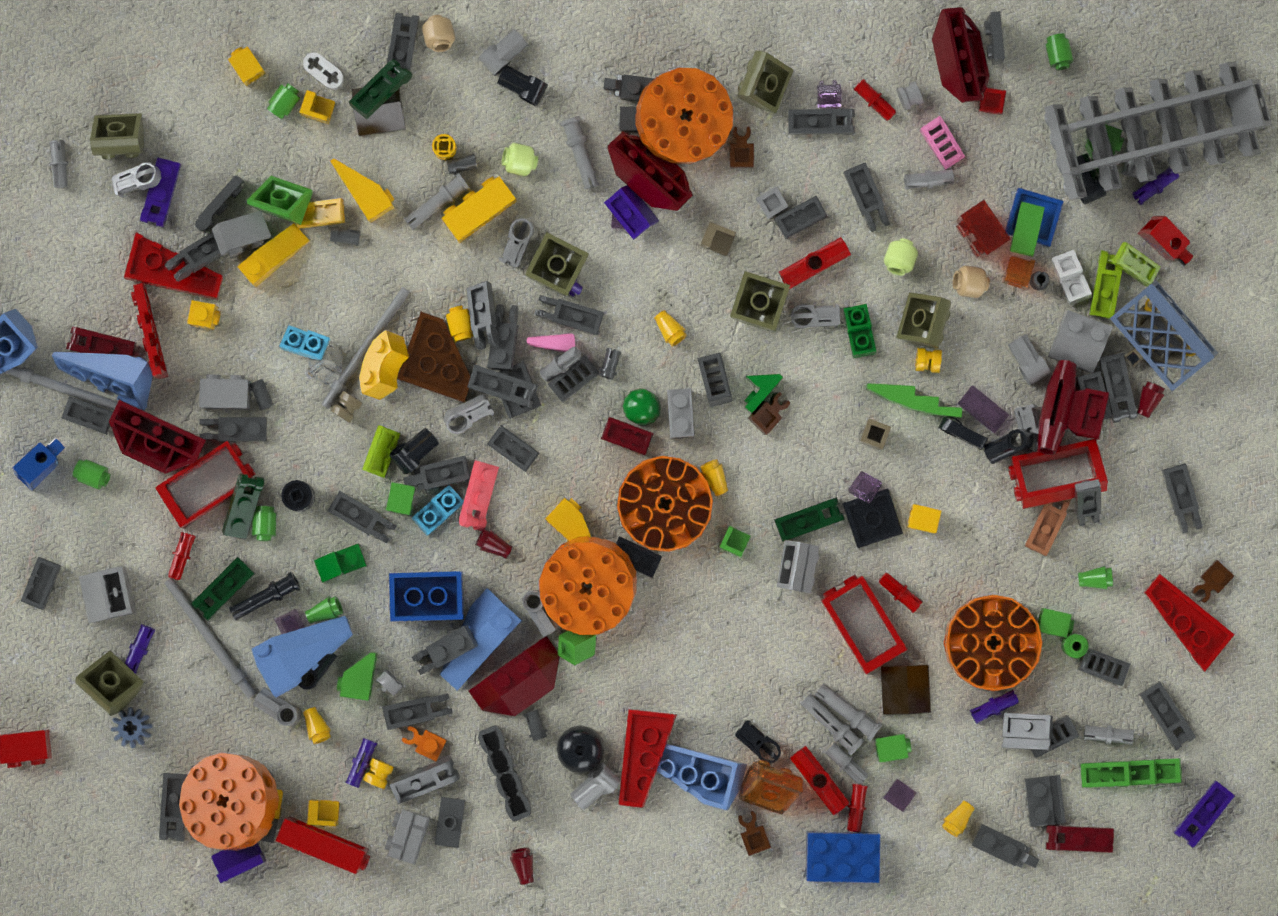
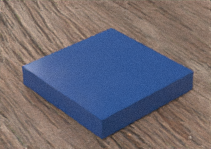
M1017 188L1004 234L1013 236L1021 202L1042 206L1045 208L1036 244L1050 247L1064 201Z

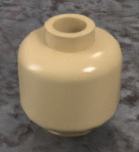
M433 15L422 26L425 44L435 52H443L450 49L455 41L452 22L446 17Z
M962 266L959 271H955L952 284L958 295L979 298L983 295L984 291L989 289L990 279L986 277L985 270L980 267Z

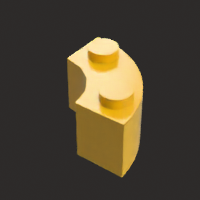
M385 330L372 341L363 359L359 375L362 394L381 400L398 389L397 376L399 369L409 358L404 337Z

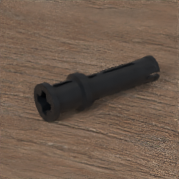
M288 572V576L279 581H271L268 584V588L229 607L231 613L241 609V611L232 615L237 621L273 600L281 601L285 595L295 590L300 591V584L293 572Z

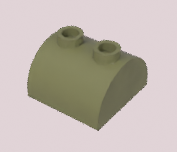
M755 51L752 59L747 64L745 77L738 86L737 96L755 107L777 113L794 70L767 52Z
M142 113L94 115L90 136L93 156H101L102 159L109 160L114 158L115 155L125 154L126 158H136L139 154H142L144 149Z
M546 232L525 276L560 295L568 297L589 253Z
M744 271L730 317L756 328L776 332L790 285Z
M909 292L896 338L912 344L939 349V345L944 338L943 331L946 321L950 317L952 302L942 297Z
M108 651L76 676L75 683L110 716L124 709L135 698L144 684V681L111 651Z

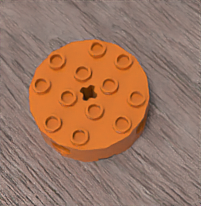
M676 68L657 76L643 89L637 104L635 125L642 143L654 156L670 163L692 164L712 156L725 144L733 126V106L727 90L714 76L698 68ZM686 112L688 117L682 120L680 116Z
M658 456L642 461L628 472L619 489L617 509L622 527L633 541L649 550L671 552L689 546L702 535L711 519L713 498L708 481L697 467L680 458ZM661 498H664L666 501L671 500L672 503L669 505V510L666 511L664 508L660 509L658 507L661 504Z
M576 537L561 544L545 563L539 580L540 600L548 616L562 629L579 635H598L616 627L631 609L637 592L636 570L628 554L614 542L597 537ZM591 583L592 588H586L584 584Z
M988 595L973 598L956 610L946 627L944 648L947 662L960 679L972 687L998 691L1013 688L1030 675L1039 662L1042 638L1039 624L1026 607L1013 598ZM991 636H994V640H998V645H995L993 650H991L990 645H987V640H991Z
M219 753L205 757L190 770L182 784L179 806L183 823L194 839L209 848L240 850L254 846L268 834L273 825L271 823L275 817V810H278L279 796L276 782L265 765L249 756Z

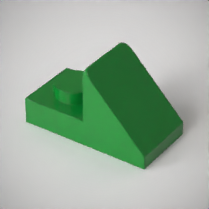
M780 374L746 376V379L759 391L756 393L753 390L744 400L747 403L744 409L752 414L783 379V376Z
M359 543L314 560L322 583L367 566Z

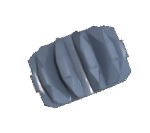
M132 707L127 709V714L123 710L118 712L121 719L113 718L112 720L118 724V727H112L111 731L119 732L114 737V740L117 741L123 738L121 742L123 747L130 741V747L136 748V740L140 745H144L145 741L142 736L146 738L151 737V734L146 732L145 729L153 727L152 724L145 725L144 723L150 718L149 715L140 718L142 709H138L134 715ZM130 721H132L133 725H137V730L133 731L134 734L126 728L127 725H130Z

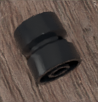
M290 481L282 489V502L292 511L304 512L314 504L315 491L312 486L304 481Z

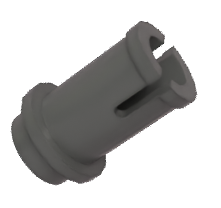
M474 154L455 159L451 157L450 160H447L449 174L454 173V176L458 172L477 169Z
M339 226L336 228L332 227L330 241L334 242V244L337 245L339 242L359 245L360 230L342 229Z
M1044 271L1033 273L1029 279L1031 287L1038 291L1045 289L1049 282L1048 274ZM1037 277L1042 278V284L1037 281Z
M606 348L602 368H599L601 377L613 380L614 376H617L615 371L621 351Z
M263 379L251 383V389H249L250 392L253 391L260 411L274 405L266 388L268 384L267 382L264 383Z
M539 710L524 714L531 733L529 737H532L533 741L547 737V729H544Z

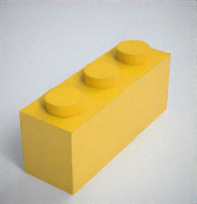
M500 176L488 178L481 184L483 186L482 189L476 193L474 190L469 192L462 198L464 202L457 207L453 204L443 212L445 216L441 219L459 244L517 202Z

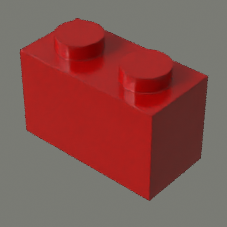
M49 729L0 735V764H7V768L21 767L22 762L31 761V765L46 764L45 759L52 758Z

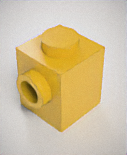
M191 300L187 324L193 327L214 330L215 325H218L221 312L218 311L219 307L215 304Z

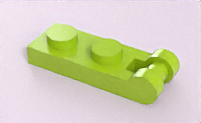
M1101 250L1099 254L1089 316L1110 319L1115 313L1122 270L1116 265L1114 271L1106 269V264H1113L1112 261L1115 257L1113 254H1108V251Z

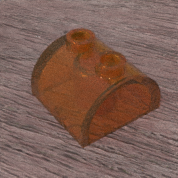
M765 760L755 761L749 767L743 779L739 800L782 815L802 793L803 779L792 774L790 769L774 768Z

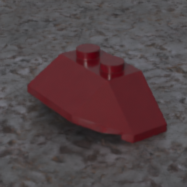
M963 7L946 8L940 12L932 37L942 86L961 103L981 101L984 98V92L990 75L980 30L972 19L965 14L966 11Z
M621 132L607 146L616 176L650 207L678 211L693 196L685 171L676 163H670L654 156L642 143L639 136Z
M121 400L118 401L109 420L122 454L164 474L195 463L206 442L205 439Z
M545 636L470 689L469 693L482 711L516 716L554 689L560 659L558 651L549 638Z

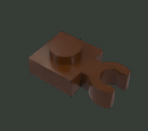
M734 127L733 137L737 143H730V168H754V143H747L751 135V129L747 127L746 135L739 136L737 127Z
M781 392L773 393L770 398V404L767 401H763L748 417L763 435H768L782 419L778 412L787 409L790 405L788 400L783 401L779 405L778 398L782 395Z
M1215 560L1200 576L1204 583L1195 586L1191 593L1196 594L1198 590H1203L1205 596L1200 601L1202 603L1207 602L1210 599L1211 591L1214 590L1218 594L1233 579L1234 575L1218 560Z
M753 810L750 811L752 816L750 822H744L742 816H738L739 823L747 830L740 834L748 856L771 848L763 825L758 827L755 825L757 817Z

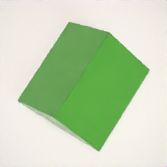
M270 176L247 199V204L264 213L301 225L313 190Z

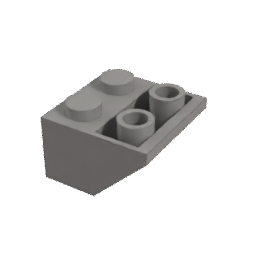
M125 566L106 569L79 577L89 624L136 613L128 572Z

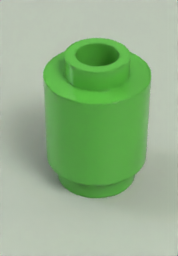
M1064 33L1047 37L1045 46L1050 67H1055L1056 70L1069 68V64L1073 62L1069 39L1066 38Z
M289 83L286 86L281 84L269 100L267 109L280 119H283L285 115L288 116L299 101L300 97L297 96L299 91Z
M80 459L73 471V477L77 478L78 482L98 490L102 486H107L111 475L108 473V467L87 459L85 461Z
M256 506L252 519V536H257V541H271V537L276 536L277 513H274V507Z
M1076 633L1067 634V638L1062 639L1061 648L1067 656L1080 658L1087 653L1088 642L1082 635ZM1079 642V648L1076 651L1073 650V643Z

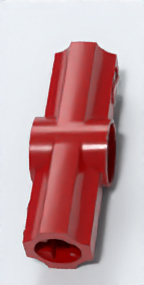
M842 237L817 251L809 253L806 257L778 273L783 283L790 285V290L851 256V253ZM818 258L821 261V267L816 270L811 269L808 265V260Z
M806 745L790 757V760L833 816L850 803ZM817 774H823L826 777V783L822 787H816L813 784V778Z

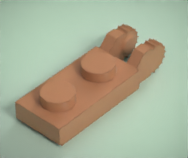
M1072 499L1063 500L1060 509L1053 507V503L1044 504L1024 546L1047 556L1067 515L1066 511Z

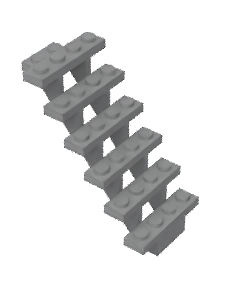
M1226 62L1219 65V78L1224 85L1221 87L1207 90L1202 71L1193 70L1184 73L1186 78L1184 85L1186 91L1190 93L1189 95L1172 98L1167 79H1156L1150 81L1151 88L1149 90L1150 96L1155 103L1137 107L1132 87H1123L1115 90V104L1120 111L1107 115H1102L1098 96H1086L1080 98V113L1085 120L1071 124L1067 123L1062 104L1044 107L1046 112L1045 121L1051 131L1050 141L1057 154L1056 164L1059 171L1063 174V188L1066 195L1069 196V200L1087 197L1081 173L1096 168L1099 169L1100 174L1098 178L1104 191H1114L1122 188L1116 165L1130 160H1134L1133 170L1139 182L1156 180L1157 177L1151 156L1166 151L1169 152L1168 162L1170 168L1174 170V174L1192 171L1186 147L1202 142L1204 144L1203 155L1205 160L1209 162V165L1225 163L1226 158L1220 139L1238 134V148L1244 157L1261 154L1255 130L1271 126L1272 123L1260 79H1250L1241 82L1236 62ZM1225 94L1226 103L1231 108L1233 115L1231 117L1233 127L1218 130L1209 99ZM1191 102V111L1196 116L1198 122V135L1183 139L1175 107ZM1156 111L1157 121L1161 124L1163 130L1162 141L1164 144L1148 147L1140 116ZM1121 120L1122 129L1128 138V153L1114 156L1105 124ZM1086 128L1087 138L1091 141L1094 150L1092 152L1094 161L1079 165L1070 133Z

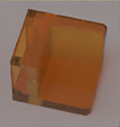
M1011 256L1002 283L1024 290L1028 288L1036 260L1031 259L1028 261Z

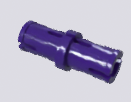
M1169 166L1156 176V180L1146 183L1137 191H1134L1132 195L1135 200L1139 199L1137 203L1142 205L1155 194H1161L1164 191L1163 188L1180 178L1179 174H1174Z
M141 624L134 642L130 644V651L124 663L135 674L143 656L147 655V647L155 632V629Z
M1012 689L997 698L991 697L988 699V702L971 709L970 713L975 723L977 724L993 715L998 716L1001 714V711L1019 704L1014 690Z
M363 738L357 756L352 759L353 765L345 783L357 788L360 787L366 769L370 768L369 762L377 746L376 742ZM364 753H366V755H365V757H364V759H363V762H362V764H361V767H360V769H359V772L357 773V770H358L359 765H360V763H361V761H362L363 755H364Z

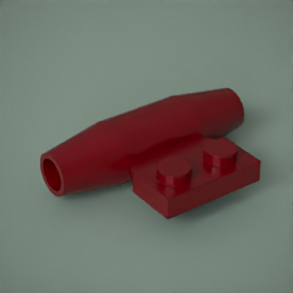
M1059 360L1045 393L1039 419L1037 450L1046 455H1055L1067 429L1076 436L1097 440L1100 439L1109 392L1088 388L1075 392L1077 365L1069 360Z

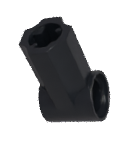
M507 65L502 70L497 81L498 85L519 95V98L534 106H538L548 87V84L531 75L527 76Z
M1087 153L1077 157L1079 165L1090 162ZM1094 169L1081 173L1087 197L1081 198L1084 205L1107 195L1104 188L1100 185L1099 178Z
M425 427L407 443L404 442L395 447L389 456L403 474H408L418 467L421 462L420 460L433 450L439 442Z
M1015 429L986 444L984 452L991 464H995L1022 450L1029 449L1033 445L1034 437L1027 429ZM1019 433L1024 437V443L1021 446L1016 442V437Z
M334 653L326 654L317 662L319 666L314 671L312 669L308 671L314 675L313 684L305 686L301 682L298 685L305 690L314 689L338 656Z

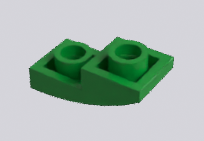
M867 304L843 308L852 357L858 358L876 354Z

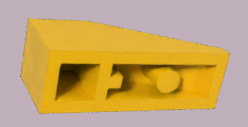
M334 158L330 160L370 223L394 209L391 202L395 199L388 188L383 190L379 184Z
M293 223L256 250L237 267L252 285L257 287L310 241L297 225Z
M564 498L545 518L568 541L576 537H591L584 517L579 511L582 507L572 498L569 501Z

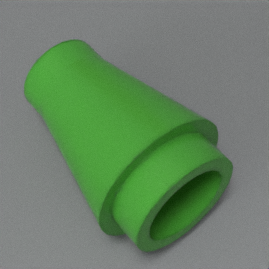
M1103 566L1078 573L1079 587L1107 590L1108 587H1113L1112 568Z
M328 596L311 609L306 610L305 614L309 623L312 624L338 618L339 615L343 614V609L336 596L332 598Z

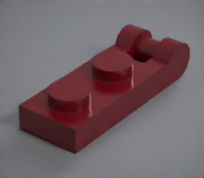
M71 327L70 333L72 337L70 342H67V350L78 353L119 354L132 357L134 355L136 342L79 327ZM81 336L87 337L85 346L79 345Z
M1046 825V833H1049L1046 850L1113 853L1114 828ZM1058 833L1064 834V843L1058 842Z

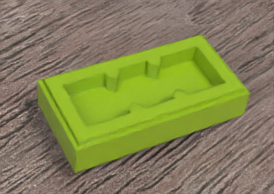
M1127 242L1121 244L1112 261L1114 265L1145 287H1148L1154 281L1161 268L1160 265Z
M378 425L362 470L385 478L391 462L389 455L396 447L401 433Z

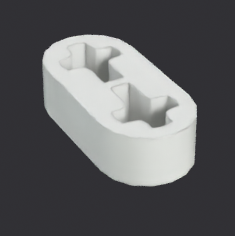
M310 53L305 56L303 60L304 69L322 85L330 90L339 89L343 85L344 77L342 72L318 53ZM311 59L313 61L319 59L318 64L323 69L321 71L315 67L312 70L309 69L311 66L309 61ZM326 71L331 75L337 73L339 81L328 84L329 79L324 74Z

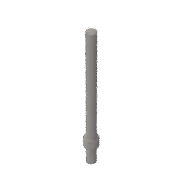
M404 287L400 289L339 379H335L331 384L330 388L332 389L321 405L329 409L338 395L345 391L347 388L345 385L363 361L372 341L384 331L410 292Z
M14 367L4 372L20 378V381L25 383L33 382L114 410L118 403L117 401L36 374L34 370L26 367L23 369Z
M172 578L167 580L164 584L230 673L232 682L235 685L238 684L248 699L254 696L256 693L245 679L247 677L242 669L239 670L176 582Z

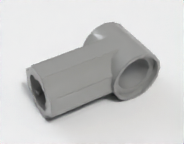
M514 29L498 44H493L486 49L479 59L494 76H497L506 65L510 64V61L528 46V43Z
M1026 334L1008 344L1020 365L1021 374L1029 385L1051 374L1045 360L1041 355L1037 354Z
M531 590L524 595L523 606L543 637H545L560 626L548 616L541 600L538 607H529L527 604V597L529 595H537L540 598L539 591Z
M265 687L258 693L252 704L284 726H294L301 718V712L297 706L288 703L279 696L275 698L272 692ZM288 708L294 712V718L290 722L285 721L283 718V713Z
M599 763L597 767L589 772L588 778L572 791L570 795L576 804L585 810L601 795L612 793L618 787L620 779L604 763Z

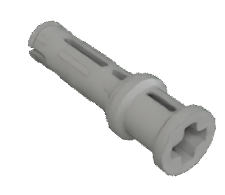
M576 116L560 122V126H563L568 139L566 144L572 147L584 190L591 188L588 178H590L593 187L598 186L599 183L597 182L585 145L587 136L583 135L579 122L581 118Z
M459 173L446 186H440L439 193L404 218L407 223L416 218L415 221L409 224L412 230L447 203H455V199L465 191H471V188Z
M825 683L815 694V696L851 722L850 725L853 729L857 728L865 734L868 741H871L883 725L876 723L868 717L865 710L859 711L831 690Z
M811 693L802 701L801 705L833 734V740L835 742L839 741L848 750L850 756L865 741L863 738H858L850 730L848 724L843 725Z

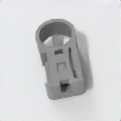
M145 162L116 174L112 177L114 192L116 195L124 198L123 194L136 189L145 190L153 188L160 182L161 171L157 166ZM153 173L152 179L144 183L142 176Z
M519 218L512 222L507 236L510 240L508 239L503 251V258L499 257L501 262L513 267L520 266L529 241L534 235V226L531 221ZM523 221L520 232L516 237L513 228L516 223ZM529 224L530 234L525 239H522L526 227Z
M801 304L793 309L791 321L795 327L800 329L838 326L840 324V307L838 304H835V307L832 305L816 306L814 308V305ZM801 308L807 309L811 312L794 314L795 311ZM812 318L811 322L807 325H799L794 319Z
M481 394L458 407L448 410L444 415V423L451 433L460 434L472 427V423L489 414L493 416L494 411L486 396ZM464 416V421L459 426L449 425L452 420Z
M1030 404L1025 407L1016 408L1015 416L1018 428L1027 429L1033 434L1035 448L1038 451L1039 417L1037 410H1035L1038 406ZM1020 434L1022 445L1024 443V437L1022 436V434ZM1030 449L1025 450L1027 453L1036 452Z
M388 670L384 671L377 678L378 682L383 686L381 688L383 692L387 690L394 696L402 688V683Z

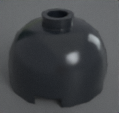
M583 725L573 726L564 731L559 738L556 748L557 756L561 764L571 772H590L597 767L603 758V740L598 732L590 727Z

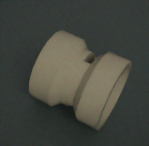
M342 391L339 396V402L334 404L330 411L351 423L354 418V412L359 410L363 403Z

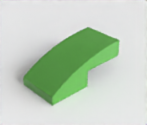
M1021 202L1011 241V252L1033 257L1045 207Z

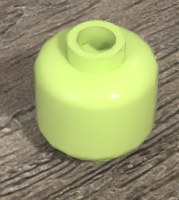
M512 143L509 148L505 147L501 164L505 166V170L508 173L527 176L531 170L536 169L538 156H535L533 147Z
M902 238L899 241H892L884 257V264L887 266V270L899 276L911 272L918 257V250L913 246V242L908 239Z

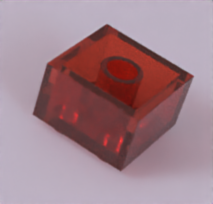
M985 200L964 212L956 220L958 223L956 226L957 231L963 238H968L971 243L969 248L976 258L980 256L984 260L1011 240Z

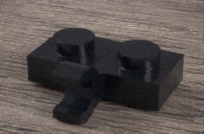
M619 536L616 545L628 554L635 570L653 578L662 556Z

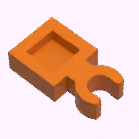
M408 726L407 729L414 733V737L411 740L403 737L402 741L408 745H418L415 752L437 762L447 740L428 730H425L423 735H420L415 727Z

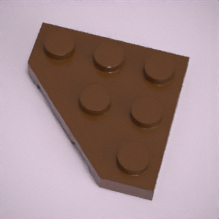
M420 312L407 348L409 358L402 364L397 379L465 403L470 389L467 386L471 376L445 321L436 316Z

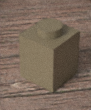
M868 419L859 443L882 451L891 427Z

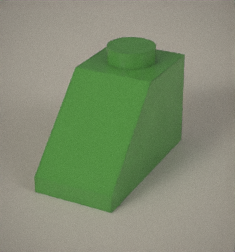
M369 653L343 672V677H338L337 691H340L341 697L370 700L377 653Z

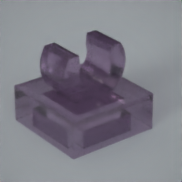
M821 80L819 85H817V108L841 107V84H837V81L833 80L832 85H824V81Z
M297 609L274 619L281 634L305 628Z

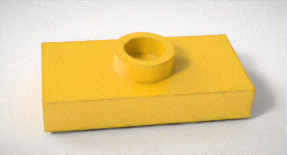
M337 198L309 202L301 225L297 224V227L301 229L345 223L344 200Z

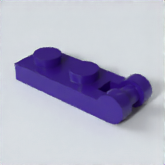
M157 157L155 166L161 171V179L157 186L148 190L140 222L148 223L150 221L156 223V226H165L181 163ZM153 206L161 208L159 214L152 212Z
M1214 780L1173 833L1178 837L1182 836L1186 839L1187 844L1192 848L1195 847L1235 795ZM1191 824L1198 828L1194 834L1188 830Z

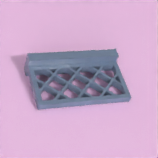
M1157 280L1152 282L1110 318L1171 391H1174L1218 354L1216 349ZM1145 295L1152 302V311L1138 310L1139 300ZM1135 304V310L1129 309ZM1123 313H1133L1134 325L1124 326L1118 317ZM1138 314L1151 315L1150 328L1137 327ZM1155 316H1164L1167 319V330L1154 328ZM1137 331L1150 332L1149 345L1140 344L1136 340ZM1154 332L1167 334L1166 346L1153 345ZM1171 334L1180 335L1184 339L1183 348L1170 347ZM1152 349L1166 350L1165 363L1153 360ZM1169 351L1183 352L1182 365L1168 363ZM1186 352L1196 353L1202 361L1196 366L1185 365ZM1168 367L1181 369V378L1175 383L1167 376ZM1185 369H1190V371L1184 375Z

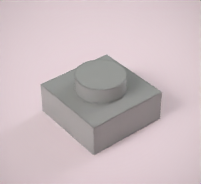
M777 186L756 198L757 203L768 220L789 207Z

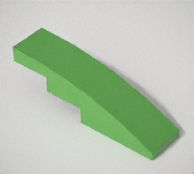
M869 383L866 385L867 391L909 410L933 416L962 418V408L938 406L939 397L915 396V386Z
M1181 758L1081 763L1082 788L1181 783Z

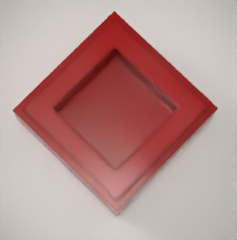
M986 88L984 98L980 101L979 112L1002 115L1006 90Z

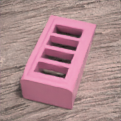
M941 116L920 128V133L945 170L965 158ZM939 126L941 130L931 136L929 132ZM944 134L946 138L936 144L934 140ZM948 142L951 144L949 148L940 152L939 148ZM955 150L957 154L946 161L944 156Z
M573 334L527 338L528 345L565 353L570 348L576 347L575 335Z

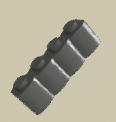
M494 725L479 731L480 745L488 754V766L496 776L497 789L505 799V809L508 816L514 822L530 816L531 803L527 795L522 792V780L514 770V760L510 751L505 747V736L498 725Z

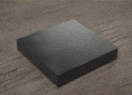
M889 489L842 503L857 549L903 534Z

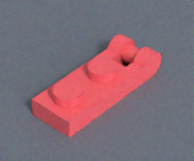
M475 460L459 517V524L461 526H472L474 530L483 531L486 527V514L499 467Z

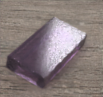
M973 385L957 403L993 434L1009 416L1008 413Z

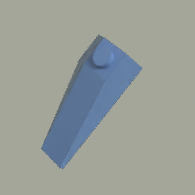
M16 308L0 316L1 374L22 364L38 348L32 326Z
M54 352L52 354L57 368L82 382L88 379L101 392L104 393L107 389L118 395L117 400L126 402L141 410L146 409L153 376L145 359L119 354Z
M488 588L471 605L462 624V627L468 625L478 647L445 664L440 673L457 691L522 622Z
M342 616L272 637L252 648V653L260 673L276 698L302 682L301 677L310 669L314 671L319 666L317 662L326 654L335 652L353 633L347 617Z
M666 744L657 772L679 785L684 791L695 796L703 804L728 810L742 787L747 764Z

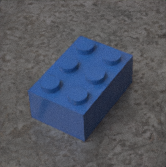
M462 571L389 573L390 621L464 620Z
M807 831L806 881L880 883V834L873 832Z

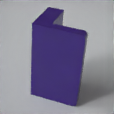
M627 185L620 188L604 202L633 240L638 238L649 227L659 222V219L644 200Z
M258 842L254 846L244 849L222 850L211 856L219 873L217 878L220 884L266 862Z

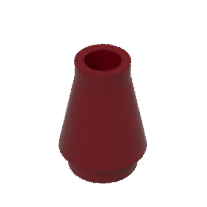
M1147 381L1146 385L1142 387L1137 413L1150 418L1152 412L1165 396L1163 394L1165 388Z
M485 528L475 544L480 547L479 550L501 556L505 559L509 556L513 547L491 529L488 531Z
M524 847L511 851L512 857H510V861L519 878L520 885L534 882L533 853L530 852V848Z

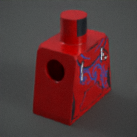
M1153 216L1138 232L1165 259H1177L1185 266L1193 258V255L1186 249L1190 241L1166 216Z

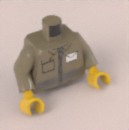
M1149 298L1139 310L1152 311V304ZM1138 314L1137 327L1150 328L1151 315ZM1134 316L1132 317L1130 326L1134 325ZM1155 316L1154 328L1167 330L1168 324L1161 316ZM1137 331L1136 340L1140 344L1149 345L1150 332ZM1154 332L1153 345L1166 346L1167 334ZM1170 335V347L1183 348V341L1178 335ZM1128 340L1133 349L1124 356L1125 360L1132 367L1141 360H1144L1150 366ZM1152 349L1153 360L1165 363L1166 350ZM1169 351L1168 363L1178 364L1181 362L1183 352ZM1186 352V358L1196 355V353Z

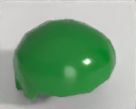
M642 388L630 391L624 398L622 406L627 419L640 426L654 423L660 416L661 411L658 397L651 391Z

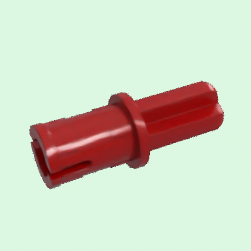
M865 79L854 88V91L868 103V107H872L886 121L895 115L896 110L881 97L882 93L878 94Z
M181 532L176 550L172 552L174 558L168 573L169 578L181 579L186 561L191 559L189 555L196 536Z
M889 573L883 574L879 579V584L894 596L893 599L900 601L912 613L922 604L923 601L907 589V585H901Z
M852 784L851 803L848 805L850 810L847 830L850 832H860L863 813L867 809L864 806L868 786Z

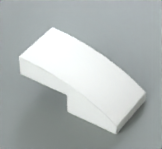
M1071 250L1053 257L1052 263L1069 305L1071 306L1092 298V292L1083 275V269L1075 251Z

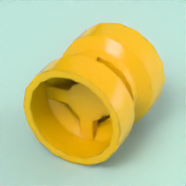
M440 134L432 142L433 152L440 160L447 161L455 156L457 146L450 135Z
M917 348L915 371L923 372L924 370H930L932 373H940L942 350L934 349L933 351H927L925 348Z
M372 758L370 771L365 774L363 780L376 787L385 789L388 783L386 779L392 773L394 766Z

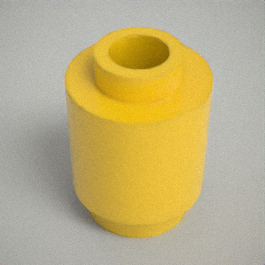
M463 305L450 308V313L446 314V319L451 337H454L455 342L473 338L469 309H463Z

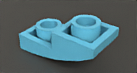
M288 325L279 347L282 350L303 357L321 360L330 338L310 330L304 331Z
M448 485L416 513L412 520L428 536L458 510L464 501Z

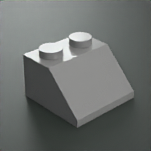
M1067 310L1064 312L1048 357L1058 361H1072L1077 365V368L1093 373L1105 349L1112 326Z

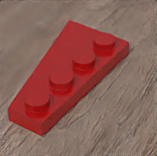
M137 232L135 233L124 274L126 280L218 300L223 275L203 267L195 273L192 272L187 278L177 281L174 278V274L186 266L185 262L183 261L178 267L170 271L165 265L167 261L179 253L173 252Z
M143 283L133 285L134 292H131L134 306H138L139 315H137L139 328L143 330L144 338L142 340L144 349L148 353V364L152 376L157 379L167 378L168 373L146 285Z
M1158 574L1144 591V594L1202 671L1205 672L1235 634L1161 574Z
M628 710L618 805L644 807L677 714Z

